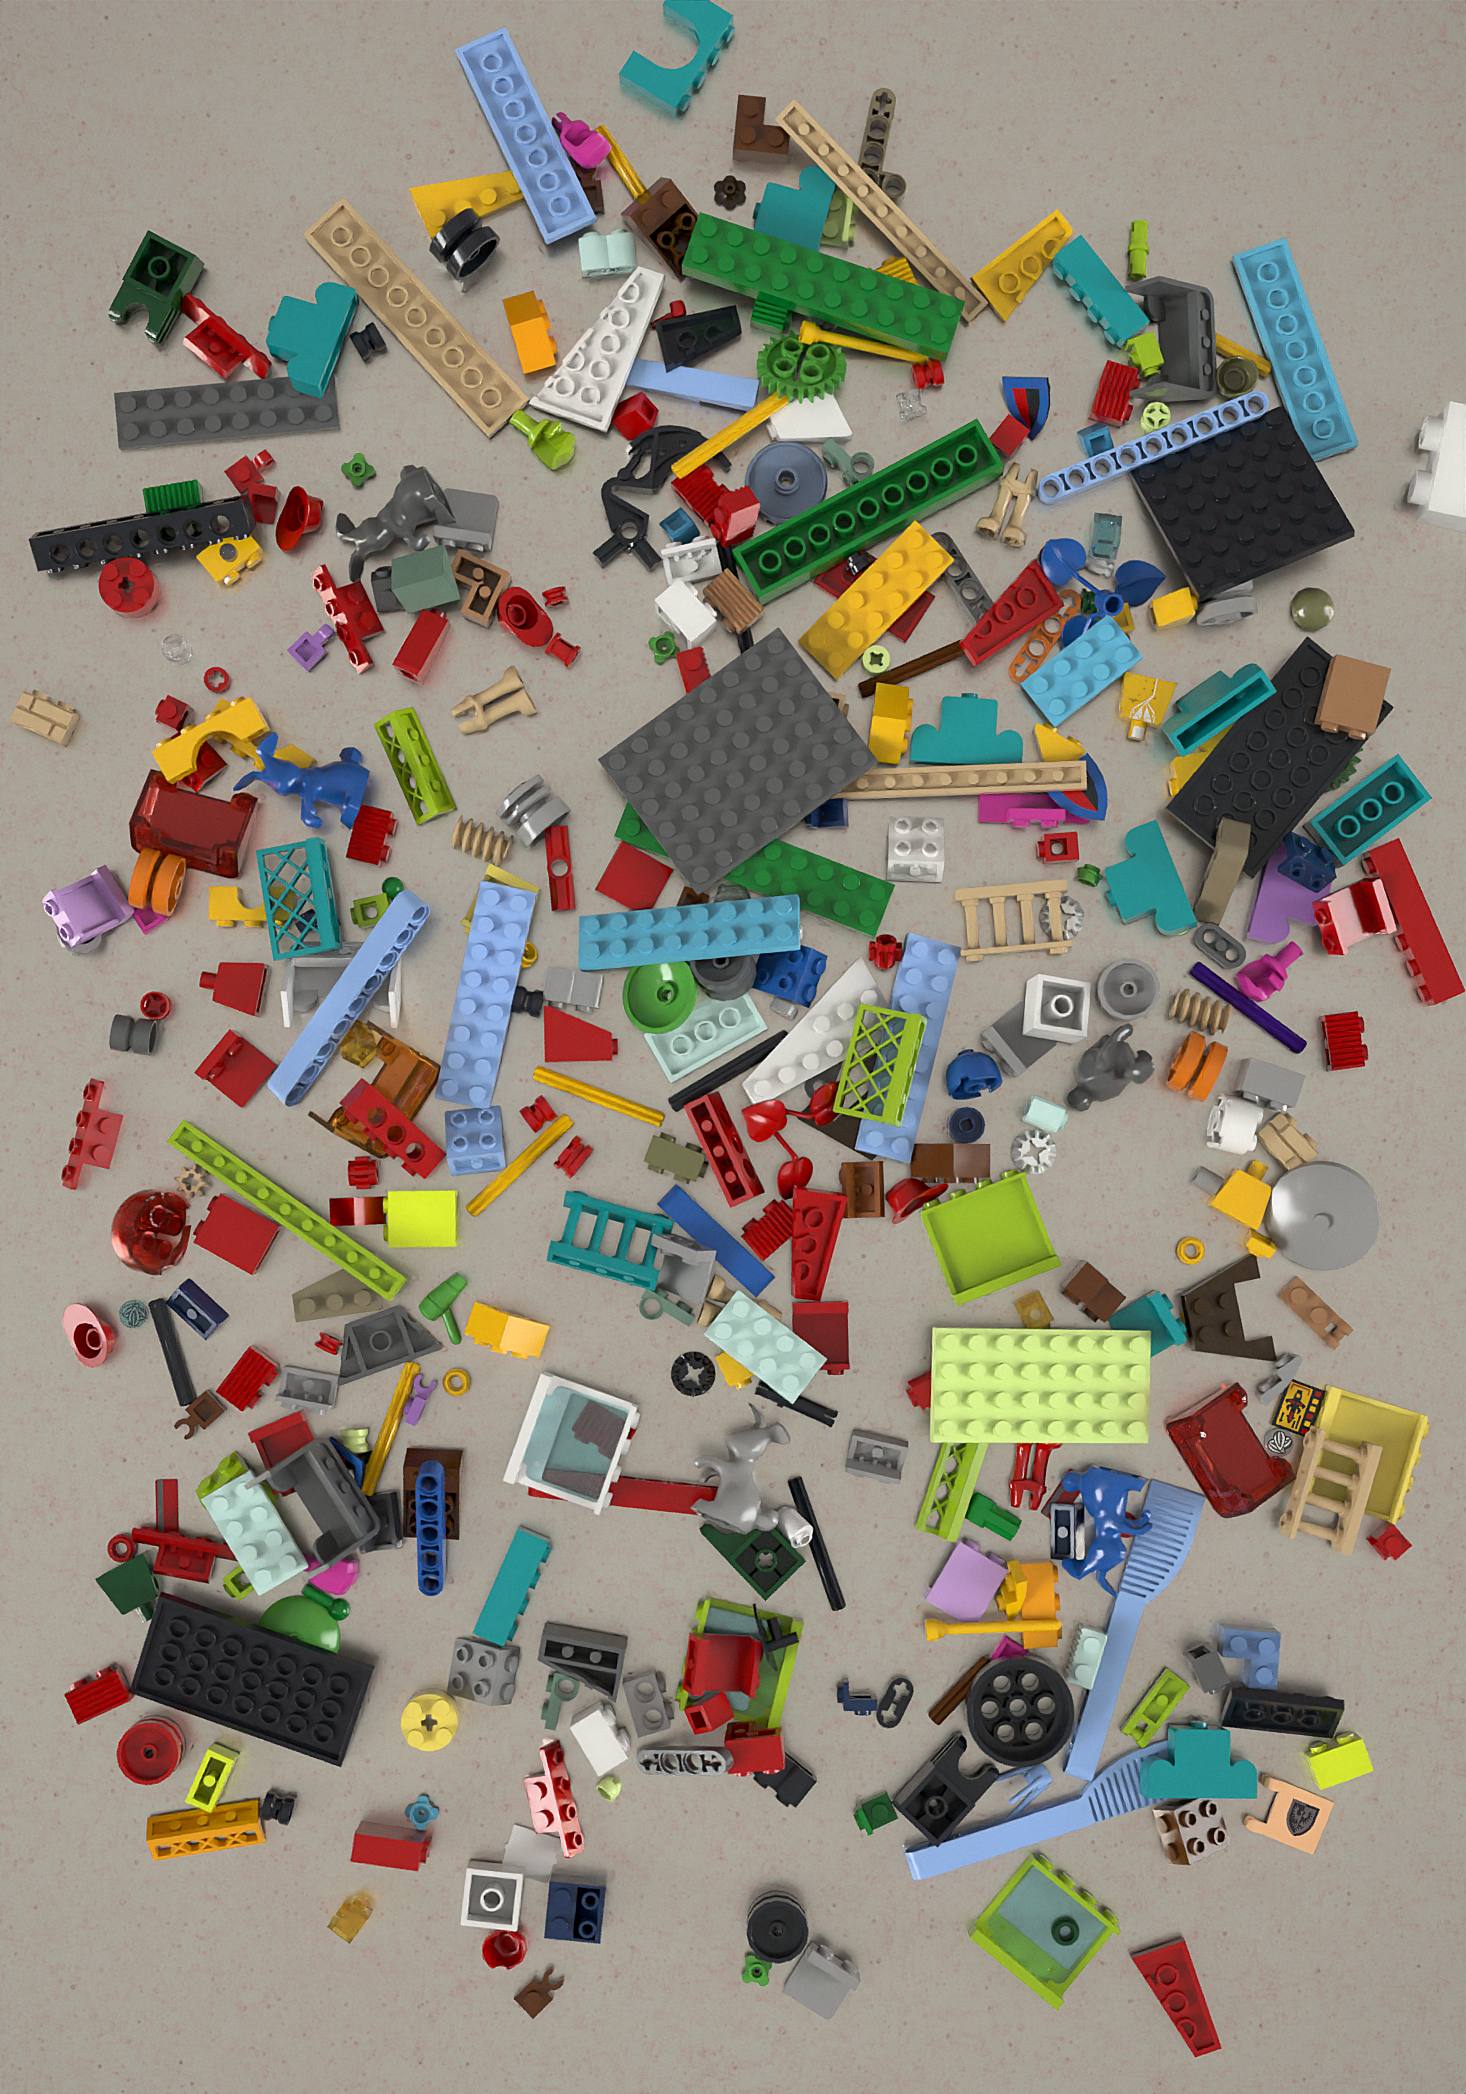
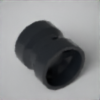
M374 322L366 325L365 330L361 332L355 331L349 335L362 360L369 357L370 353L375 349L381 350L387 347Z
M517 985L511 1012L517 1014L526 1012L531 1017L539 1018L543 1005L544 991L537 989L528 991L526 987Z
M267 1791L260 1819L266 1821L274 1819L279 1824L288 1826L295 1798L290 1796L283 1798L279 1797L275 1792Z

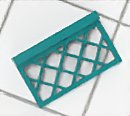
M313 837L308 838L307 841L256 850L273 960L279 961L326 951L343 950L325 840ZM305 848L306 860L301 867L289 860L295 850ZM287 852L285 856H283L281 853ZM276 854L282 859L274 873L266 868L264 856ZM286 863L298 870L290 883H287L278 876ZM302 874L307 876L311 882V887L305 895L294 888ZM275 879L287 886L278 900L270 894V887ZM291 890L302 897L294 911L283 904ZM307 901L315 907V915L310 922L298 915ZM279 907H282L291 914L283 927L275 923L274 915ZM295 918L307 925L299 938H296L287 931ZM311 929L319 934L321 946L310 948L303 943ZM286 934L295 941V944L289 952L280 953L278 943L283 935ZM300 945L305 948V949L297 950Z

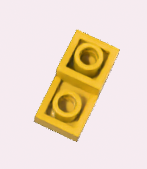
M1019 1560L1008 1562V1574L1004 1575L1005 1581L998 1588L999 1594L995 1595L999 1612L1004 1611L1007 1621L1014 1620L1023 1605L1027 1591V1579Z

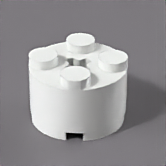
M1221 1093L1217 1098L1222 1100L1220 1105H1213L1210 1113L1207 1136L1212 1137V1142H1207V1146L1238 1155H1244L1247 1150L1253 1151L1257 1143V1136L1254 1134L1257 1124H1260L1262 1120L1263 1108L1258 1107L1257 1102Z

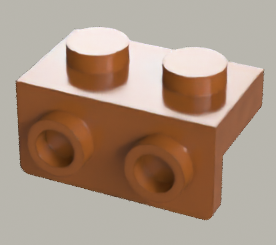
M883 1161L842 1162L839 1171V1181L842 1184V1193L848 1196L843 1218L885 1217Z

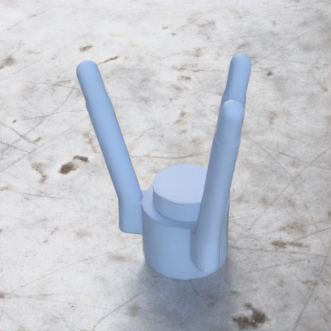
M1042 1763L1036 1766L1020 1767L999 1774L995 1782L1028 1773L1024 1776L1028 1785L1009 1799L1010 1804L1015 1803L1031 1790L1033 1791L1010 1813L1006 1822L1015 1818L1053 1782Z

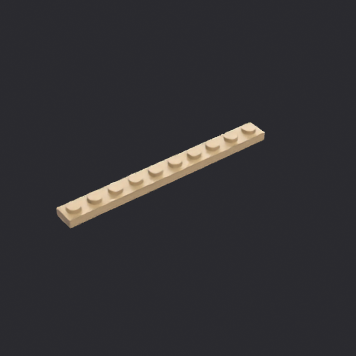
M793 99L775 120L940 293L966 301L961 315L970 322L989 302L797 100Z
M1086 760L870 769L831 799L845 798L849 800L1087 790Z

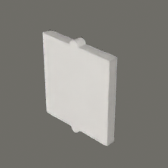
M514 1823L509 1842L504 1846L506 1852L502 1864L525 1866L524 1877L547 1884L552 1866L557 1863L555 1857L561 1840L559 1837L547 1833L536 1834L534 1829Z

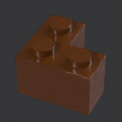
M738 94L733 160L787 165L790 135L781 126L764 125L766 97Z
M914 1144L911 1156V1177H922V1183H939V1177L944 1178V1183H961V1178L962 1183H979V1178H990V1144Z
M1080 1260L1059 1284L1064 1289L1061 1294L1075 1305L1082 1304L1085 1307L1082 1312L1093 1322L1099 1319L1105 1323L1127 1298L1109 1283V1280L1088 1261Z

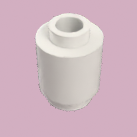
M783 1507L778 1510L779 1518L775 1529L793 1548L807 1545L812 1539L813 1527L795 1509Z

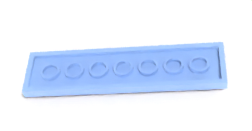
M506 27L455 49L546 245L596 223V216Z
M481 880L434 1098L480 1109L490 1108L537 892Z
M912 933L906 934L902 959L899 963L888 1009L909 1014H920L927 1019V1024L901 1128L862 1119L855 1150L903 1163H910L961 947ZM896 1018L887 1024L894 1036L904 1030L906 1020ZM885 1028L883 1029L880 1045L891 1038ZM892 1043L880 1052L888 1063L897 1057L898 1049ZM878 1054L873 1072L884 1066ZM885 1070L873 1079L879 1089L882 1090L890 1085L891 1076ZM870 1083L867 1098L877 1093L872 1083ZM879 1097L867 1104V1107L871 1114L882 1116L884 1103Z

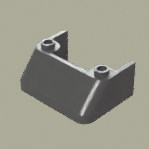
M1156 276L1125 286V292L1144 296V312L1150 319L1159 321L1160 351L1164 359L1161 374L1150 376L1146 387L1129 391V397L1153 402L1199 400L1213 397L1217 392L1215 380L1217 363L1214 299L1209 289L1163 276Z
M322 1437L309 1442L244 1485L246 1490L267 1479L272 1488L279 1492L287 1491L293 1487L323 1533L313 1544L314 1554L320 1564L302 1577L304 1582L333 1567L378 1534L380 1530V1520L331 1442Z

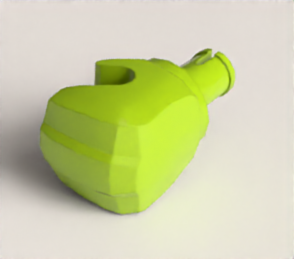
M520 408L511 417L510 424L529 436L527 445L551 469L555 470L561 465H565L573 456L576 439L571 432H566L560 427L562 425L560 421H549L545 418L537 422Z

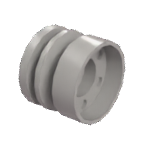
M539 774L521 783L511 791L496 811V814L501 819L511 814L505 822L508 827L518 822L522 823L515 835L528 849L545 838V828L558 826L571 812L559 796L548 802L545 800L551 791V787L546 785L539 789L544 782V779Z

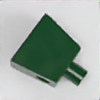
M148 1550L95 1579L122 1615L136 1609L143 1623L152 1619L155 1608L151 1600L158 1597L162 1589L157 1574L153 1573L154 1565Z

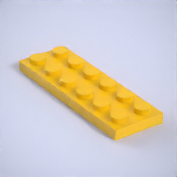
M915 520L797 641L838 680L864 654L867 648L871 647L949 568L955 559Z

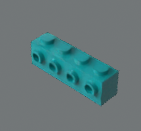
M1079 235L1055 254L1052 261L1054 265L1052 266L1053 271L1061 280L1065 279L1071 286V294L1077 301H1083L1088 308L1087 313L1095 323L1099 322L1105 329L1104 334L1112 344L1116 343L1121 349L1128 339L1136 337L1147 328L1150 320L1131 296L1125 292L1123 286L1082 235Z
M518 1527L473 1634L503 1647L506 1640L512 1642L518 1629V1625L514 1624L517 1614L524 1615L530 1601L525 1598L529 1588L535 1589L541 1574L536 1572L539 1563L543 1562L546 1564L552 1550L551 1547L547 1546L549 1538L524 1527Z

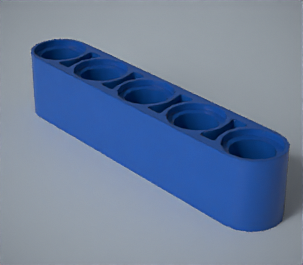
M677 1184L657 1203L698 1244L716 1250L715 1260L756 1298L775 1278L767 1268Z
M428 1460L420 1466L416 1480L418 1587L424 1595L436 1596L443 1590L447 1572L445 1472L441 1463ZM425 1476H431L435 1480H428ZM430 1501L436 1505H428L426 1502ZM426 1527H433L436 1530H429ZM427 1552H434L437 1555H430ZM428 1577H435L436 1580L429 1579Z

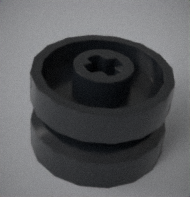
M467 208L450 219L434 237L429 248L431 254L440 263L447 262L446 269L457 281L464 280L476 272L491 257L500 242V237L490 226L482 227L483 220L473 208Z
M778 1891L763 1894L756 1899L748 1911L746 1921L748 1943L756 1956L766 1962L780 1964L791 1961L801 1954L807 1944L809 1928L805 1909L799 1900L788 1893ZM775 1925H780L782 1928L777 1930Z

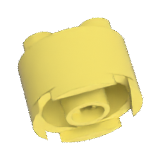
M435 1688L422 1690L410 1699L402 1713V1733L408 1744L423 1751L439 1750L453 1739L460 1723V1710L456 1701L443 1690ZM428 1714H431L432 1719H437L434 1725H430L429 1721H425Z

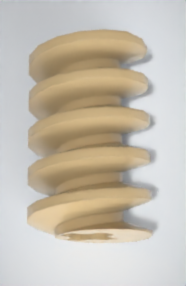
M462 814L452 835V849H457L462 844V852L464 854L468 853L472 848V856L474 858H477L483 852L482 860L484 862H488L493 856V865L498 866L506 859L514 835H511L505 841L504 831H501L495 837L494 827L491 826L487 832H483L484 823L481 822L476 828H473V819L470 818L464 824Z
M1178 988L1170 1007L1169 1020H1172L1178 1014L1180 1015V1024H1183L1189 1018L1191 1028L1197 1022H1200V1031L1203 1032L1208 1026H1211V1035L1214 1036L1218 1030H1222L1221 1033L1223 1034L1232 1012V1005L1227 1004L1222 1009V1002L1216 1000L1211 1006V997L1206 996L1201 1002L1200 993L1196 992L1190 998V989H1184L1180 994V988Z

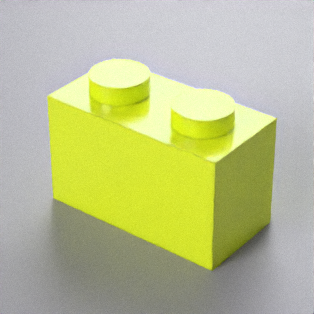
M1352 1732L1344 1733L1336 1737L1337 1741L1329 1744L1319 1742L1310 1746L1309 1751L1304 1752L1314 1782L1320 1790L1374 1771L1363 1739L1358 1734H1352Z
M213 1743L207 1749L185 1802L211 1813L217 1806L239 1754Z

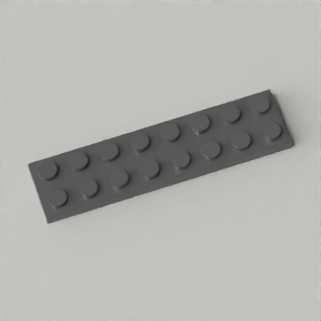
M334 372L331 374L322 399L298 392L293 388L289 377L114 393L120 450L341 430L336 375Z

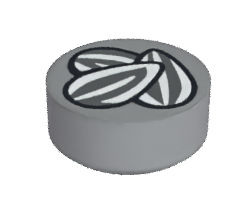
M774 998L769 1006L772 1011L789 1020H794L798 1013V1009L794 1005L781 998Z
M1275 1428L1266 1434L1264 1445L1270 1454L1276 1457H1284L1292 1451L1294 1440L1288 1431Z

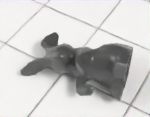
M404 466L400 472L401 481L396 486L391 500L380 510L376 517H369L363 520L357 528H355L346 514L339 513L337 515L335 529L340 540L353 541L356 544V550L351 554L349 563V577L353 583L359 579L363 571L366 555L370 552L384 550L395 537L403 538L414 551L424 550L429 545L430 539L426 534L415 538L414 530L417 524L435 519L444 525L457 523L443 490L426 467Z
M1127 1023L1120 1026L1111 1036H1102L1084 1052L1075 1067L1078 1085L1067 1096L1068 1103L1073 1110L1082 1112L1088 1110L1093 1101L1103 1102L1117 1097L1131 1081L1136 1084H1142L1153 1074L1155 1065L1152 1062V1056L1146 1050L1137 1051L1138 1057L1135 1059V1054L1128 1042H1123L1133 1033L1131 1024Z

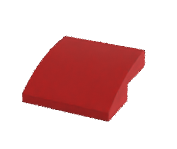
M621 841L595 890L632 911L652 909L674 869Z

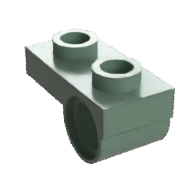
M831 437L822 445L823 459L831 467L837 466L843 472L842 477L850 486L873 474L874 460L870 454L858 452L850 457ZM857 462H864L868 465L869 470L865 473H859L854 469V465Z
M657 1286L655 1291L646 1289L639 1304V1311L644 1318L655 1320L665 1312L688 1327L691 1325L695 1318L691 1314L693 1308L680 1300L677 1304L668 1300L669 1294ZM648 1299L657 1300L660 1304L659 1312L653 1315L648 1314L644 1309V1303Z
M556 1670L554 1675L548 1676L546 1692H551L549 1703H543L541 1720H546L544 1729L556 1730L561 1701L569 1702L577 1696L580 1687L579 1680L571 1676L567 1677ZM563 1680H569L573 1683L574 1690L570 1693H564L560 1690L559 1683Z

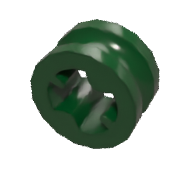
M1086 588L1081 590V613H1086L1088 610L1095 613L1097 612L1094 604L1096 594L1092 591H1087Z

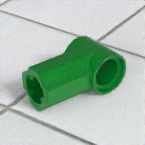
M977 1491L973 1494L965 1518L981 1528L986 1527L1010 1542L1015 1537L1022 1522L1017 1516L998 1507L996 1502Z

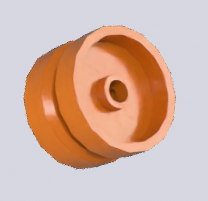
M145 847L141 851L133 870L129 888V906L146 910L152 904L153 912L170 916L181 894L186 870L185 858L169 854L163 859L160 851Z
M1190 1031L1174 1057L1166 1080V1086L1180 1092L1189 1083L1188 1096L1204 1102L1221 1072L1228 1047L1213 1041L1204 1050L1206 1045L1205 1036Z

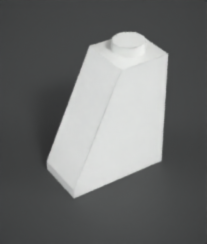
M826 392L824 400L815 396L814 403H811L808 398H804L802 404L799 403L798 399L787 404L768 418L769 423L766 424L772 440L777 438L778 442L791 441L800 444H824L831 437L836 443H847L852 440L853 435L834 396Z

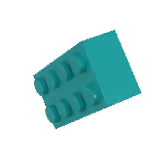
M1397 754L1306 822L1304 827L1321 848H1326L1330 851L1334 858L1333 863L1338 869L1431 800L1432 797L1400 755Z

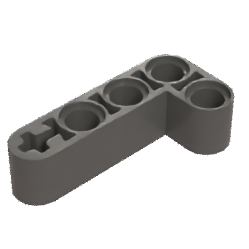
M936 532L931 536L936 541H942L946 544V551L955 559L952 564L959 565L962 573L958 576H953L946 570L941 577L974 626L979 620L981 611L985 613L991 607L993 601L952 538L945 532ZM966 587L974 588L977 597L967 599L963 595L962 590ZM980 600H982L983 602L981 603L979 609V607L976 605L980 602Z

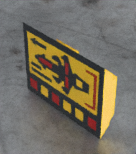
M1292 1379L1284 1389L1272 1425L1305 1437V1434L1310 1431L1311 1425H1314L1326 1391Z

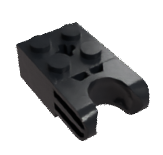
M960 1733L952 1735L891 1802L937 1848L976 1806L975 1803L999 1776V1770L993 1764H984L970 1774L959 1772V1759L967 1748L966 1738ZM933 1799L938 1803L934 1808L931 1805L929 1806V1802Z

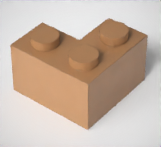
M458 549L451 568L456 584L470 590L461 613L464 618L489 629L498 609L500 596L507 589L512 579L511 575L506 570Z

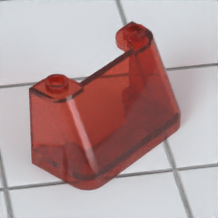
M150 769L129 821L131 846L139 854L146 847L160 851L163 859L169 854L184 857L186 867L225 878H236L243 863L255 820L258 798L249 793L241 792L232 795L231 801L228 802L178 788V782L174 784L168 782L162 771Z
M1238 1382L1229 1384L1170 1421L1166 1427L1169 1437L1213 1509L1221 1517L1227 1519L1253 1512L1296 1479L1292 1467L1286 1459L1279 1456L1269 1457L1242 1413V1410L1248 1405V1395Z

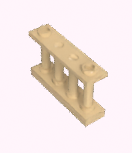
M1067 879L955 889L956 902H962V907H965L969 949L960 950V956L966 957L967 962L983 961V955L1050 950V954L1067 953V948H1072L1073 941H1063L1060 910L1062 893L1068 891ZM1045 894V899L1049 901L1052 942L1035 944L1032 900H1034V895ZM1017 897L1018 902H1021L1024 945L1007 946L1004 912L1006 898ZM989 899L990 904H993L996 947L980 948L976 905H979L978 900Z
M1311 1425L1310 1431L1305 1434L1303 1440L1305 1448L1286 1513H1283L1280 1518V1534L1294 1540L1296 1532L1300 1531L1328 1539L1332 1543L1331 1549L1351 1556L1383 1447L1362 1440L1361 1446L1355 1448L1324 1439L1326 1430ZM1320 1450L1354 1459L1356 1463L1353 1473L1347 1475L1316 1466ZM1317 1477L1347 1486L1348 1490L1345 1500L1339 1502L1308 1493L1312 1478ZM1308 1504L1339 1513L1340 1518L1337 1527L1330 1529L1300 1520L1304 1505Z

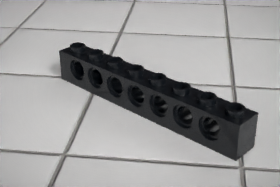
M249 494L40 531L36 532L28 540L37 571L47 570L51 574L63 571L66 566L74 565L75 569L90 566V562L94 561L108 564L117 559V557L127 556L136 559L142 557L145 552L153 551L154 555L167 553L170 551V548L180 546V550H187L196 547V543L206 542L207 545H215L223 542V538L233 537L234 540H242L250 537V534L257 525ZM218 516L226 517L229 521V527L222 526L218 521ZM191 521L199 522L202 525L203 531H196L192 527ZM165 525L171 526L175 530L176 536L168 535L165 531ZM138 530L145 531L149 536V541L142 540L138 535ZM112 535H116L122 540V546L116 545L112 541ZM85 540L92 541L96 546V550H90L86 546ZM59 545L66 546L69 550V555L63 554L59 549Z

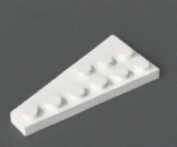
M638 266L618 291L617 297L608 308H604L599 315L600 318L592 328H588L564 358L560 368L553 376L548 378L544 383V388L528 404L542 411L607 432L664 285L665 275Z
M861 956L742 1083L752 1104L773 1099L845 1060L860 1003L889 1008ZM865 1012L863 1023L867 1030L881 1022L876 1013ZM884 1026L871 1034L875 1043L881 1040ZM866 1037L858 1042L856 1050L860 1052L872 1044Z

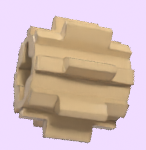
M193 1164L190 1170L186 1167H181V1177H174V1180L179 1181L180 1184L176 1191H186L187 1199H191L194 1192L200 1197L203 1196L202 1188L210 1186V1183L205 1182L204 1178L208 1171L200 1173L197 1164ZM194 1174V1179L198 1180V1184L191 1187V1184L186 1183V1180Z

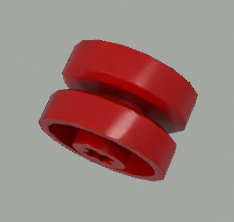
M160 1716L142 1718L133 1724L119 1741L116 1753L118 1766L125 1777L136 1784L146 1786L158 1784L168 1778L183 1760L186 1748L184 1735L178 1725L168 1718ZM148 1747L154 1750V1754H152V1750H148Z

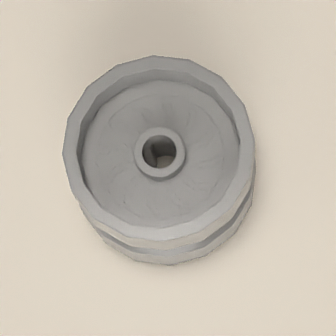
M1250 580L1200 601L1199 603L1204 604L1200 605L1198 610H1195L1197 624L1200 626L1224 624L1257 614L1256 597L1244 595L1253 589V581Z
M1122 959L1108 965L1099 974L1094 985V997L1099 1009L1106 1016L1117 1021H1132L1147 1015L1155 1007L1160 996V983L1156 973L1148 964L1137 959ZM1126 984L1129 985L1128 989H1132V994L1126 995L1124 993L1123 987Z

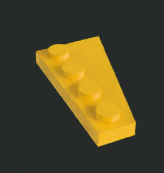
M512 171L409 188L432 241L450 219L467 208H473L484 219L526 201Z
M1058 209L970 278L981 295L989 302L988 304L1002 323L1007 320L1011 312L1054 258L1055 254L1059 252L1074 232Z

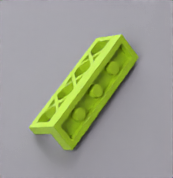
M409 707L393 711L374 723V727L416 824H424L437 815L449 813L456 809L455 802L414 708ZM391 723L394 730L393 738L389 736L385 725ZM399 749H401L405 755L404 763L400 762L399 760ZM410 774L414 776L416 781L415 789L409 783ZM421 800L425 802L429 811L425 815H423L420 808Z
M943 1442L915 1527L916 1529L938 1535L947 1541L957 1542L989 1443H963L956 1448L954 1443ZM954 1457L957 1463L955 1470L947 1474L945 1470L946 1462ZM945 1484L948 1489L946 1497L938 1501L936 1497L937 1489ZM934 1511H937L939 1515L936 1528L926 1526L929 1515Z

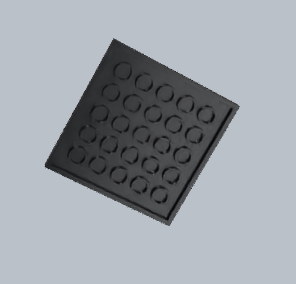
M1282 406L1265 412L1259 419L1244 423L1230 431L1217 434L1215 437L1195 443L1191 447L1169 454L1164 458L1142 465L1129 472L1133 484L1199 602L1355 537L1353 526Z

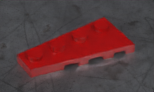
M1036 559L1029 562L959 642L973 666L978 665L1065 606Z
M793 1186L791 1295L794 1298L819 1302L821 1300L848 1196L844 1193Z
M1184 1938L1131 1955L1133 1962L1195 2058L1222 2049Z

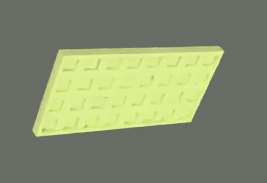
M933 1327L930 1441L950 1443H1148L1151 1331Z

